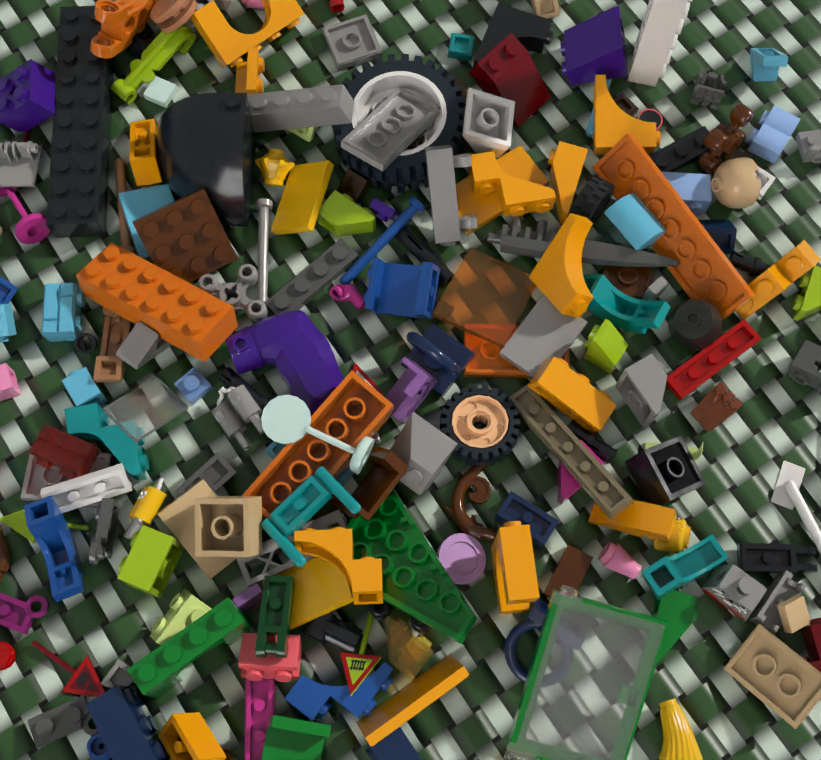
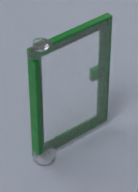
M561 586L560 591L553 589L507 741L504 759L627 760L669 622L661 618L578 596L579 591L572 587Z

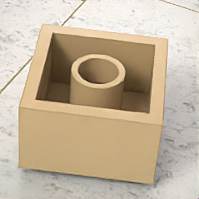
M207 496L195 498V557H252L263 553L261 527L262 496Z

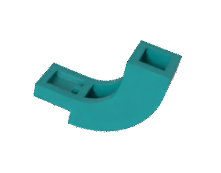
M584 274L583 276L587 288L594 296L587 309L603 320L607 319L614 326L641 334H645L648 328L659 329L671 308L666 301L639 300L630 297L615 288L603 274Z

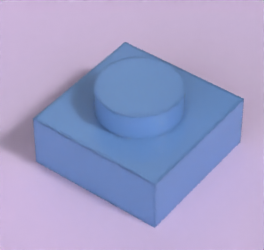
M195 367L174 383L176 388L192 405L213 389L211 384Z

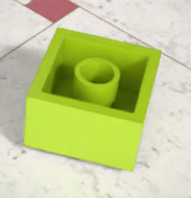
M142 525L141 530H137L131 539L130 546L132 548L128 557H124L118 566L117 572L119 575L117 579L130 587L161 599L184 551V547L174 537Z

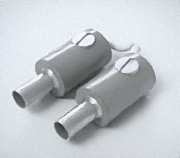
M244 385L236 388L229 387L228 389L222 387L218 391L220 397L217 401V407L212 411V414L229 439L236 438L243 450L246 451L252 447L243 433L246 427L229 402L221 404L224 393H229L227 397L246 423L252 422L260 434L265 433L262 428L261 418L259 417L262 410Z

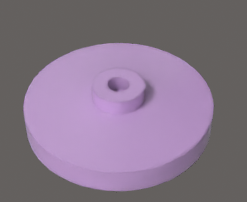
M464 533L451 535L440 544L437 551L438 559L455 584L471 583L478 579L485 569V551L480 542L471 535Z

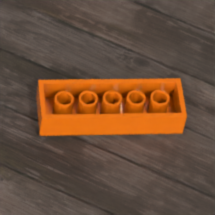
M113 242L76 275L84 296L134 324H137L139 321L158 333L159 338L204 363L238 327L234 306Z
M351 370L311 416L310 427L356 448L363 437L368 436L372 438L395 412V408L389 400ZM306 433L299 441L286 444L242 496H262V515L270 518V514L311 475H315L319 467L323 466L337 479L350 464L353 454Z

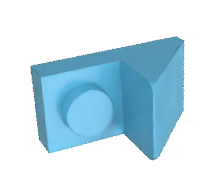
M750 48L753 81H776L779 66H787L788 56L775 48Z

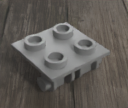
M6 141L4 145L0 143V187H35L43 146L37 145V143L32 141H13L12 145L9 141Z

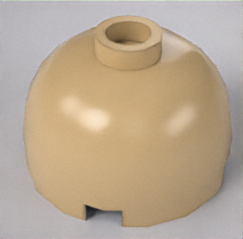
M748 157L730 159L723 162L716 169L711 181V189L720 204L732 209H742L756 203L760 194L761 179H756L755 171H759L753 159Z

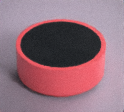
M645 109L638 116V120L656 122V131H659L663 120L658 111Z

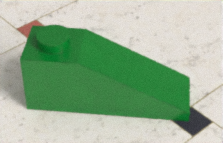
M674 590L660 600L656 598L652 616L669 622L656 665L689 628L691 622L696 621L699 612V606L695 605L696 596Z

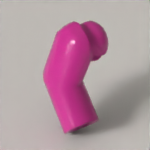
M338 284L331 287L329 294L332 299L336 301H350L357 310H362L365 307L364 297L353 285Z

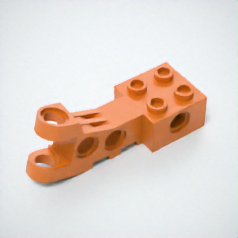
M98 0L95 3L94 15L95 19L101 23V31L91 39V53L100 58H112L126 49L132 43V38L136 33H141L144 30L145 24L151 19L150 12L158 0Z

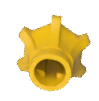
M269 149L268 154L264 157L255 159V164L262 172L264 185L283 187V181L286 179L287 174L295 168V163L289 161L283 155V150Z

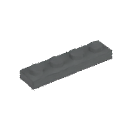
M339 239L265 302L267 309L273 315L286 311L300 310L359 259L358 254L342 239Z

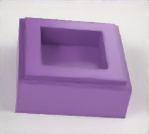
M255 583L235 596L233 601L240 611L245 614L261 603L263 590Z

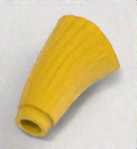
M676 699L659 703L663 744L658 759L703 760L690 724L682 708L677 704Z

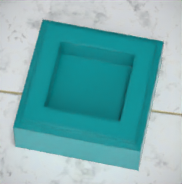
M451 33L448 58L471 61L475 36Z

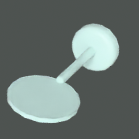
M281 395L270 400L263 409L261 417L263 430L274 442L281 444L295 443L308 433L353 454L349 468L350 471L357 475L363 469L375 441L371 437H363L355 448L310 427V410L304 401L292 395Z

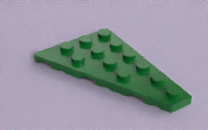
M392 490L369 521L360 517L356 520L352 518L346 526L347 529H352L353 560L362 557L382 559L383 601L463 644L477 617L395 491Z

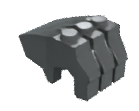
M700 69L691 93L690 103L698 105L700 102L701 106L707 107L709 105V108L717 110L725 93L724 88L727 81H724L723 74L719 76L714 72L707 74L703 73V69Z

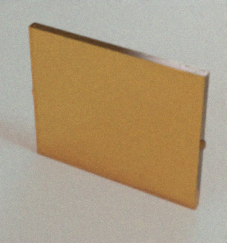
M470 248L433 311L432 316L504 349L536 285L529 278L530 274Z

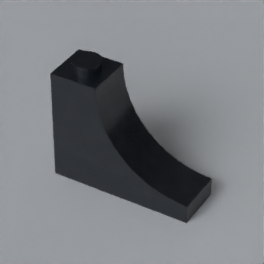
M498 3L475 56L473 67L511 32L527 51L542 54L545 45L550 46L554 36V31H551L553 20Z

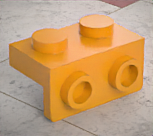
M248 47L247 62L237 64L235 93H247L248 95L264 92L261 73L265 71L264 57L259 55L258 47Z

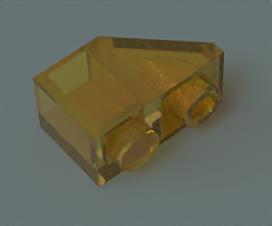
M387 616L384 621L390 664L411 681H414L434 653L430 648L432 643L421 634L415 637L407 631L410 626L396 616L393 620Z

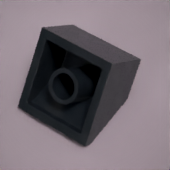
M681 435L645 449L625 461L646 503L663 506L707 484Z

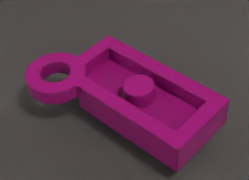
M0 592V625L27 635L34 619L42 618L49 610V602L43 596L35 595L30 597L27 602H23ZM35 602H41L42 608L38 612H34L32 609Z

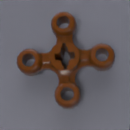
M742 103L737 104L729 115L731 120L729 125L726 126L720 123L707 134L704 145L711 151L705 152L698 162V166L702 170L713 174L722 163L720 158L722 153L724 152L729 156L743 144L746 134L739 128L745 127L754 115V112Z

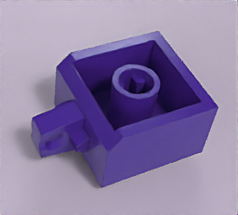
M30 59L0 79V123L17 132H27L55 114V73Z

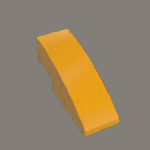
M633 500L631 505L610 519L594 502L588 521L592 524L641 538L644 535L669 542L677 515L675 509Z

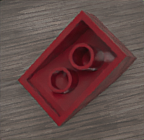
M512 32L469 72L486 93L515 101L513 125L516 128L551 98L529 52Z

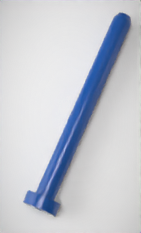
M413 196L409 199L410 205L340 278L341 284L349 285L369 264L373 257L385 247L417 212L422 213L425 210V207L419 200Z

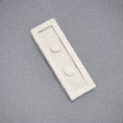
M123 463L42 488L40 495L42 499L52 496L61 512L64 513L102 501V498H111L132 491V484Z

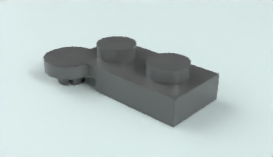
M102 498L101 505H98L96 509L95 519L98 525L96 533L92 534L89 551V563L97 565L100 559H111L120 504L113 498Z

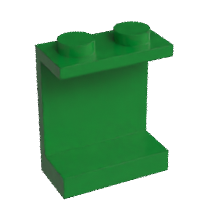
M270 715L261 760H321L325 737H330L331 725Z

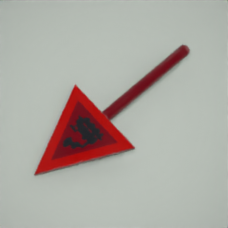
M32 641V646L73 675L61 692L98 697L106 692L103 685L100 684L101 680L88 655L78 669L75 670L40 643Z

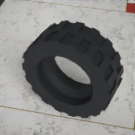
M595 175L581 190L568 215L572 213L586 217L594 225L606 208L613 194L614 185Z

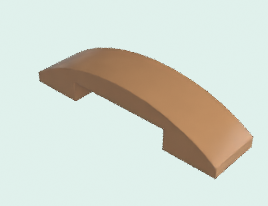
M103 306L105 322L100 356H96L93 381L122 382L127 363L117 357L116 352L131 332L132 322Z

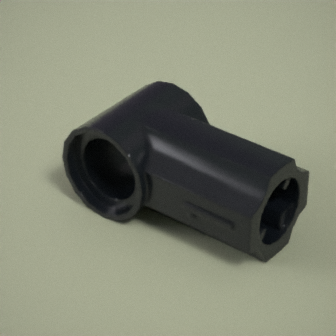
M329 612L307 622L302 633L324 643L327 641L354 653L363 630L338 619L335 614Z

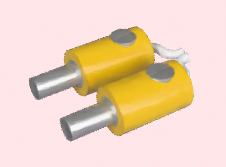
M159 478L154 487L150 485L144 487L138 495L128 515L132 521L124 533V537L131 540L135 532L141 530L142 525H151L167 494L160 491L164 481L163 478Z

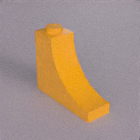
M595 75L593 84V155H605L627 133L633 134L648 155L654 153L656 146H660L661 137L660 131H656V122L638 120L626 114L612 99L607 88L606 75Z
M572 213L566 218L529 278L562 315L580 318L594 298L587 288L582 272L583 246L593 223L586 217Z

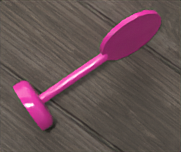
M0 187V197L8 195L22 216V219L19 220L15 227V234L18 240L24 244H35L46 238L50 233V229L46 225L47 217L39 213L27 214L14 193L19 187Z

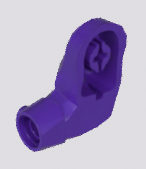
M301 310L286 311L266 317L250 327L247 326L230 335L225 340L238 374L265 368V364L275 365L281 378L288 386L290 395L304 401L310 410L311 416L345 378L338 366L329 342L315 327L305 312Z

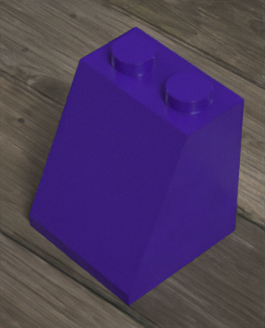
M620 6L613 7L564 31V41L560 42L562 56H565L566 62H562L561 65L563 77H568L570 86L594 82L595 75H606V80L628 76L625 33Z

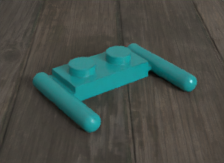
M323 466L319 467L315 475H311L284 500L270 514V518L265 519L261 523V527L297 567H303L306 564V558L289 541L288 537H291L294 531H298L332 498V494L351 513L357 514L361 510V505Z

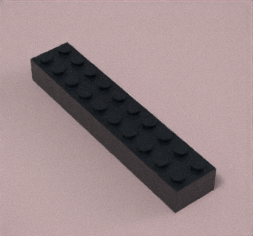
M95 6L61 7L55 114L53 115L46 225L55 238L106 236L113 98L111 86L114 77V57L100 58L90 51L91 39L101 31V23L95 19L94 15Z

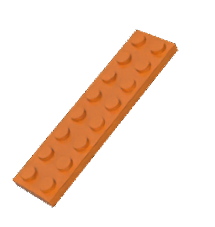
M627 133L592 167L599 177L614 185L612 195L617 201L628 194L635 193L667 229L651 247L658 255L680 261L678 266L667 268L690 299L697 298L711 302L719 310L723 321L755 296L751 288L632 133Z

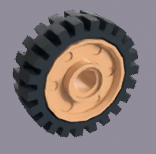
M471 385L469 390L467 387H464L460 390L459 394L455 392L451 399L446 401L441 412L440 431L458 443L451 456L455 455V459L459 462L465 461V465L471 466L473 463L476 466H483V464L491 466L495 461L499 463L504 459V456H508L511 453L519 436L520 419L518 410L515 409L512 399L509 401L508 395L504 392L500 394L499 389L495 387L492 390L488 389V385H482V388H478L477 385ZM482 422L486 427L484 429H477L473 424Z

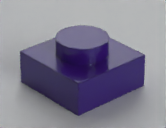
M376 198L373 199L369 206L375 210L374 216L386 223L388 219L395 221L400 216L399 212Z

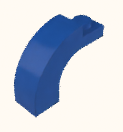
M48 496L24 505L27 528L38 542L46 561L54 600L59 602L84 592L81 577L84 576L80 556L70 528L53 497Z

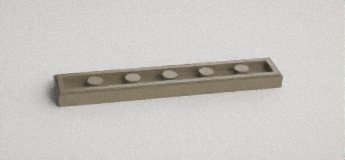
M526 385L508 397L509 401L512 399L515 409L518 410L519 416L610 519L633 503L630 495L535 391Z

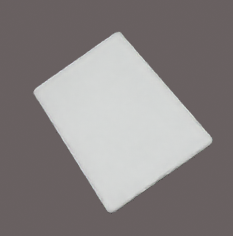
M783 461L771 502L793 510L794 504L784 487L785 482L793 480L798 489H800L805 468Z

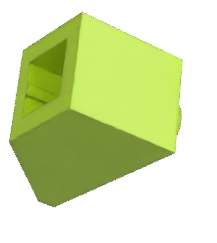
M336 190L323 203L317 217L318 223L338 237L370 233L376 229V217L371 210L366 207L361 208L355 204L349 195H342Z
M815 265L808 273L803 274L800 279L799 287L802 290L800 295L795 297L792 309L795 310L793 316L795 321L821 311V267Z
M605 319L601 326L596 324L589 334V339L584 345V348L587 349L584 358L611 374L625 353L628 343L614 325Z

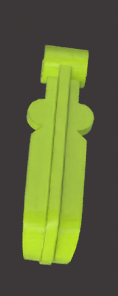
M184 24L171 33L161 31L141 54V60L135 59L130 63V70L132 72L124 80H116L112 84L111 90L128 105L131 104L137 97L136 90L143 82L151 83L154 81L155 73L153 71H160L177 51L185 55L190 50L196 40V35L192 32V29Z

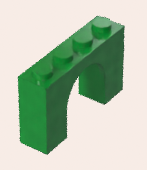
M228 597L132 665L127 671L143 695L159 698L182 681L178 674L195 659L220 644L226 643L231 646L242 638L243 633H249L254 628L237 605Z

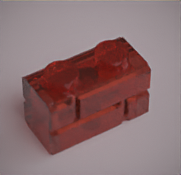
M45 424L29 450V454L36 458L35 464L47 470L54 466L60 469V475L73 479L89 474L100 450L91 443Z

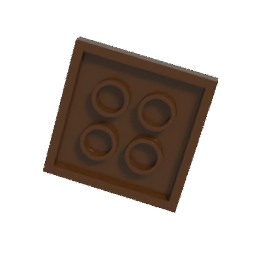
M204 188L132 221L153 264L188 283L238 259Z

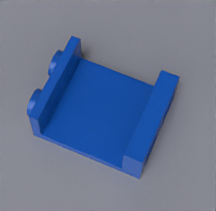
M373 257L372 265L368 269L369 286L364 294L365 309L375 314L432 320L440 268L432 262H422V266L385 263L380 258Z

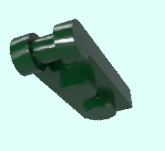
M293 576L264 577L256 640V657L266 658L267 655H276L277 658H287L288 638L295 584ZM269 635H277V643H268Z

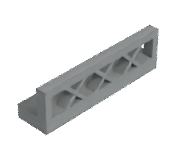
M338 509L304 524L298 531L306 528L328 530L337 526L345 529L347 527ZM293 534L291 537L289 536L288 539L293 545H295ZM273 539L262 543L263 553L252 557H236L248 587L264 581L265 576H275L296 566L291 559L283 565L272 562L274 554L283 551ZM303 555L306 561L315 558L314 556ZM258 561L265 562L266 565L262 574L251 578L247 566ZM270 565H273V566L276 567V568H274V569L268 571Z

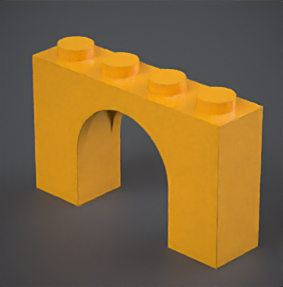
M214 0L195 11L190 19L221 67L223 68L229 64L233 68L243 61L241 56L248 52V47H258V50L262 48L261 42L266 39L272 42L281 36L279 30L285 26L289 30L300 23L298 18L304 12L296 0H261L265 9V20L262 28L254 34H243L233 29Z
M511 521L504 523V527L499 528L491 546L499 615L528 612L530 609L529 602H536L540 598L530 525H522L521 521Z

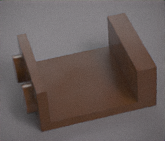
M373 445L368 460L374 466L351 494L361 505L359 513H351L334 494L331 495L333 500L331 505L336 510L339 509L340 513H347L355 520L360 517L369 521L409 469L391 450Z

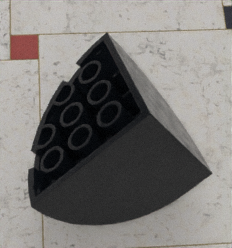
M204 93L184 98L172 104L161 115L156 134L158 159L166 183L178 199L204 188L220 223L248 227L257 144L247 93Z

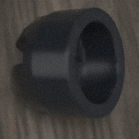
M81 333L76 337L74 345L78 352L90 354L97 348V339L90 333ZM84 337H88L90 350H87Z

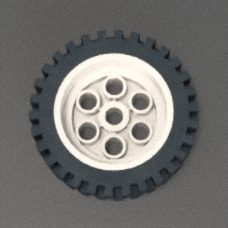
M395 54L388 55L387 62H383L380 56L374 58L375 65L372 67L367 61L362 64V73L356 68L351 72L352 81L346 77L342 82L354 100L352 123L332 125L338 154L341 156L345 167L348 166L349 169L372 181L371 187L374 189H378L381 183L385 192H391L392 186H397L398 193H405L404 186L411 185V190L414 192L419 190L418 183L421 182L427 188L429 185L425 147L451 145L453 156L459 155L460 152L464 151L465 138L462 134L466 100L464 95L462 96V89L459 84L455 85V78L451 74L446 77V69L440 65L435 70V62L430 59L424 65L421 56L415 55L414 61H409V54H402L401 60H395ZM400 86L438 107L440 115L426 128V132L420 141L422 144L414 149L406 148L382 172L341 148V140Z

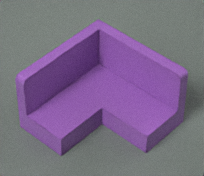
M404 356L401 361L408 368L385 398L394 405L395 412L392 415L400 422L406 423L411 414L415 412L437 384L438 380L417 363Z

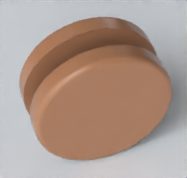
M158 0L150 12V18L154 23H159V28L164 33H171L190 19L196 10L197 2L196 0Z

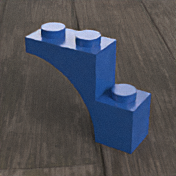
M384 662L373 674L364 679L352 696L350 695L348 685H323L302 674L284 699L312 721H315L317 717L321 720L325 717L332 707L329 703L331 698L335 699L359 719L363 714L368 717L378 703L374 700L375 696L380 690L385 693L395 678L391 676L394 669Z

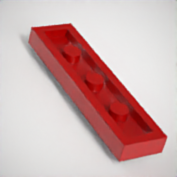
M743 319L719 337L713 344L704 348L669 374L666 386L681 401L756 345L762 338Z

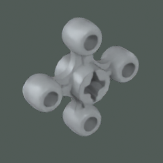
M241 265L237 271L235 283L231 282L221 285L212 274H204L199 278L198 288L234 306L235 314L244 311L249 319L256 323L268 315V309L263 301L250 300L246 297L247 288L255 285L258 281V271L253 265Z

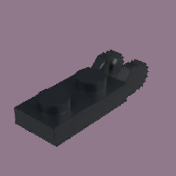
M737 544L738 567L745 573L780 574L786 570L792 574L818 572L817 565L797 564V556L810 557L816 555L815 547H797L796 544Z

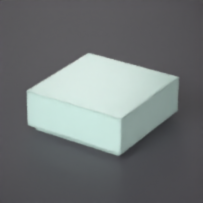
M155 76L154 81L149 84L143 95L146 100L166 108L178 88L176 84Z

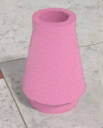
M611 541L606 544L598 557L603 567L625 575L632 580L638 576L642 569V566L618 543L614 544Z

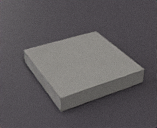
M367 14L322 28L323 36L338 71L374 60V58L380 56L383 57V52Z

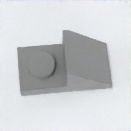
M139 321L117 350L116 356L137 370L169 348L171 344L159 338L158 333Z

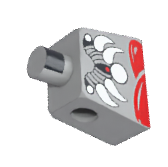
M734 564L721 565L714 568L700 588L744 622L747 621L767 591L766 587Z

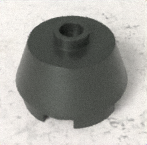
M696 298L683 301L672 311L669 318L671 337L678 345L690 350H699L710 346L717 340L722 330V317L719 310L711 302L704 299Z

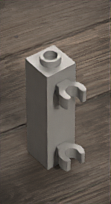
M451 145L425 147L435 244L440 243V246L455 245V241H461L460 229L478 228L475 215L459 217L454 168L472 166L471 155L467 153L453 156Z

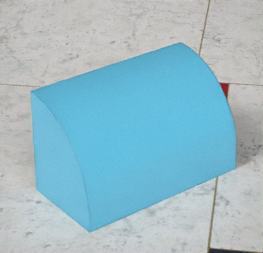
M635 193L622 197L604 212L636 251L650 248L667 231Z

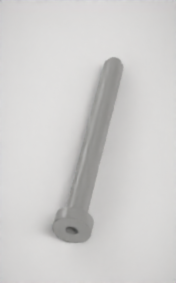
M261 198L255 201V209L259 211L257 300L265 303L268 293L269 211L273 209V202L270 199Z

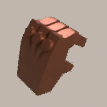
M722 382L710 390L690 412L707 432L724 423L743 405V402L738 397L735 398L736 395L731 390H728L729 388Z

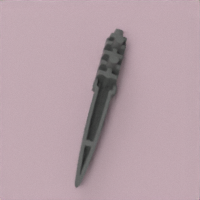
M516 216L512 218L511 228H508L507 224H503L501 234L489 232L487 242L500 244L501 253L541 259L554 239L556 231H551V234H547L548 223L545 220L537 222L536 232L531 231L530 227H526V230H521L522 218ZM586 239L582 251V263L629 267H672L680 264L678 260L642 250L636 251L633 248Z

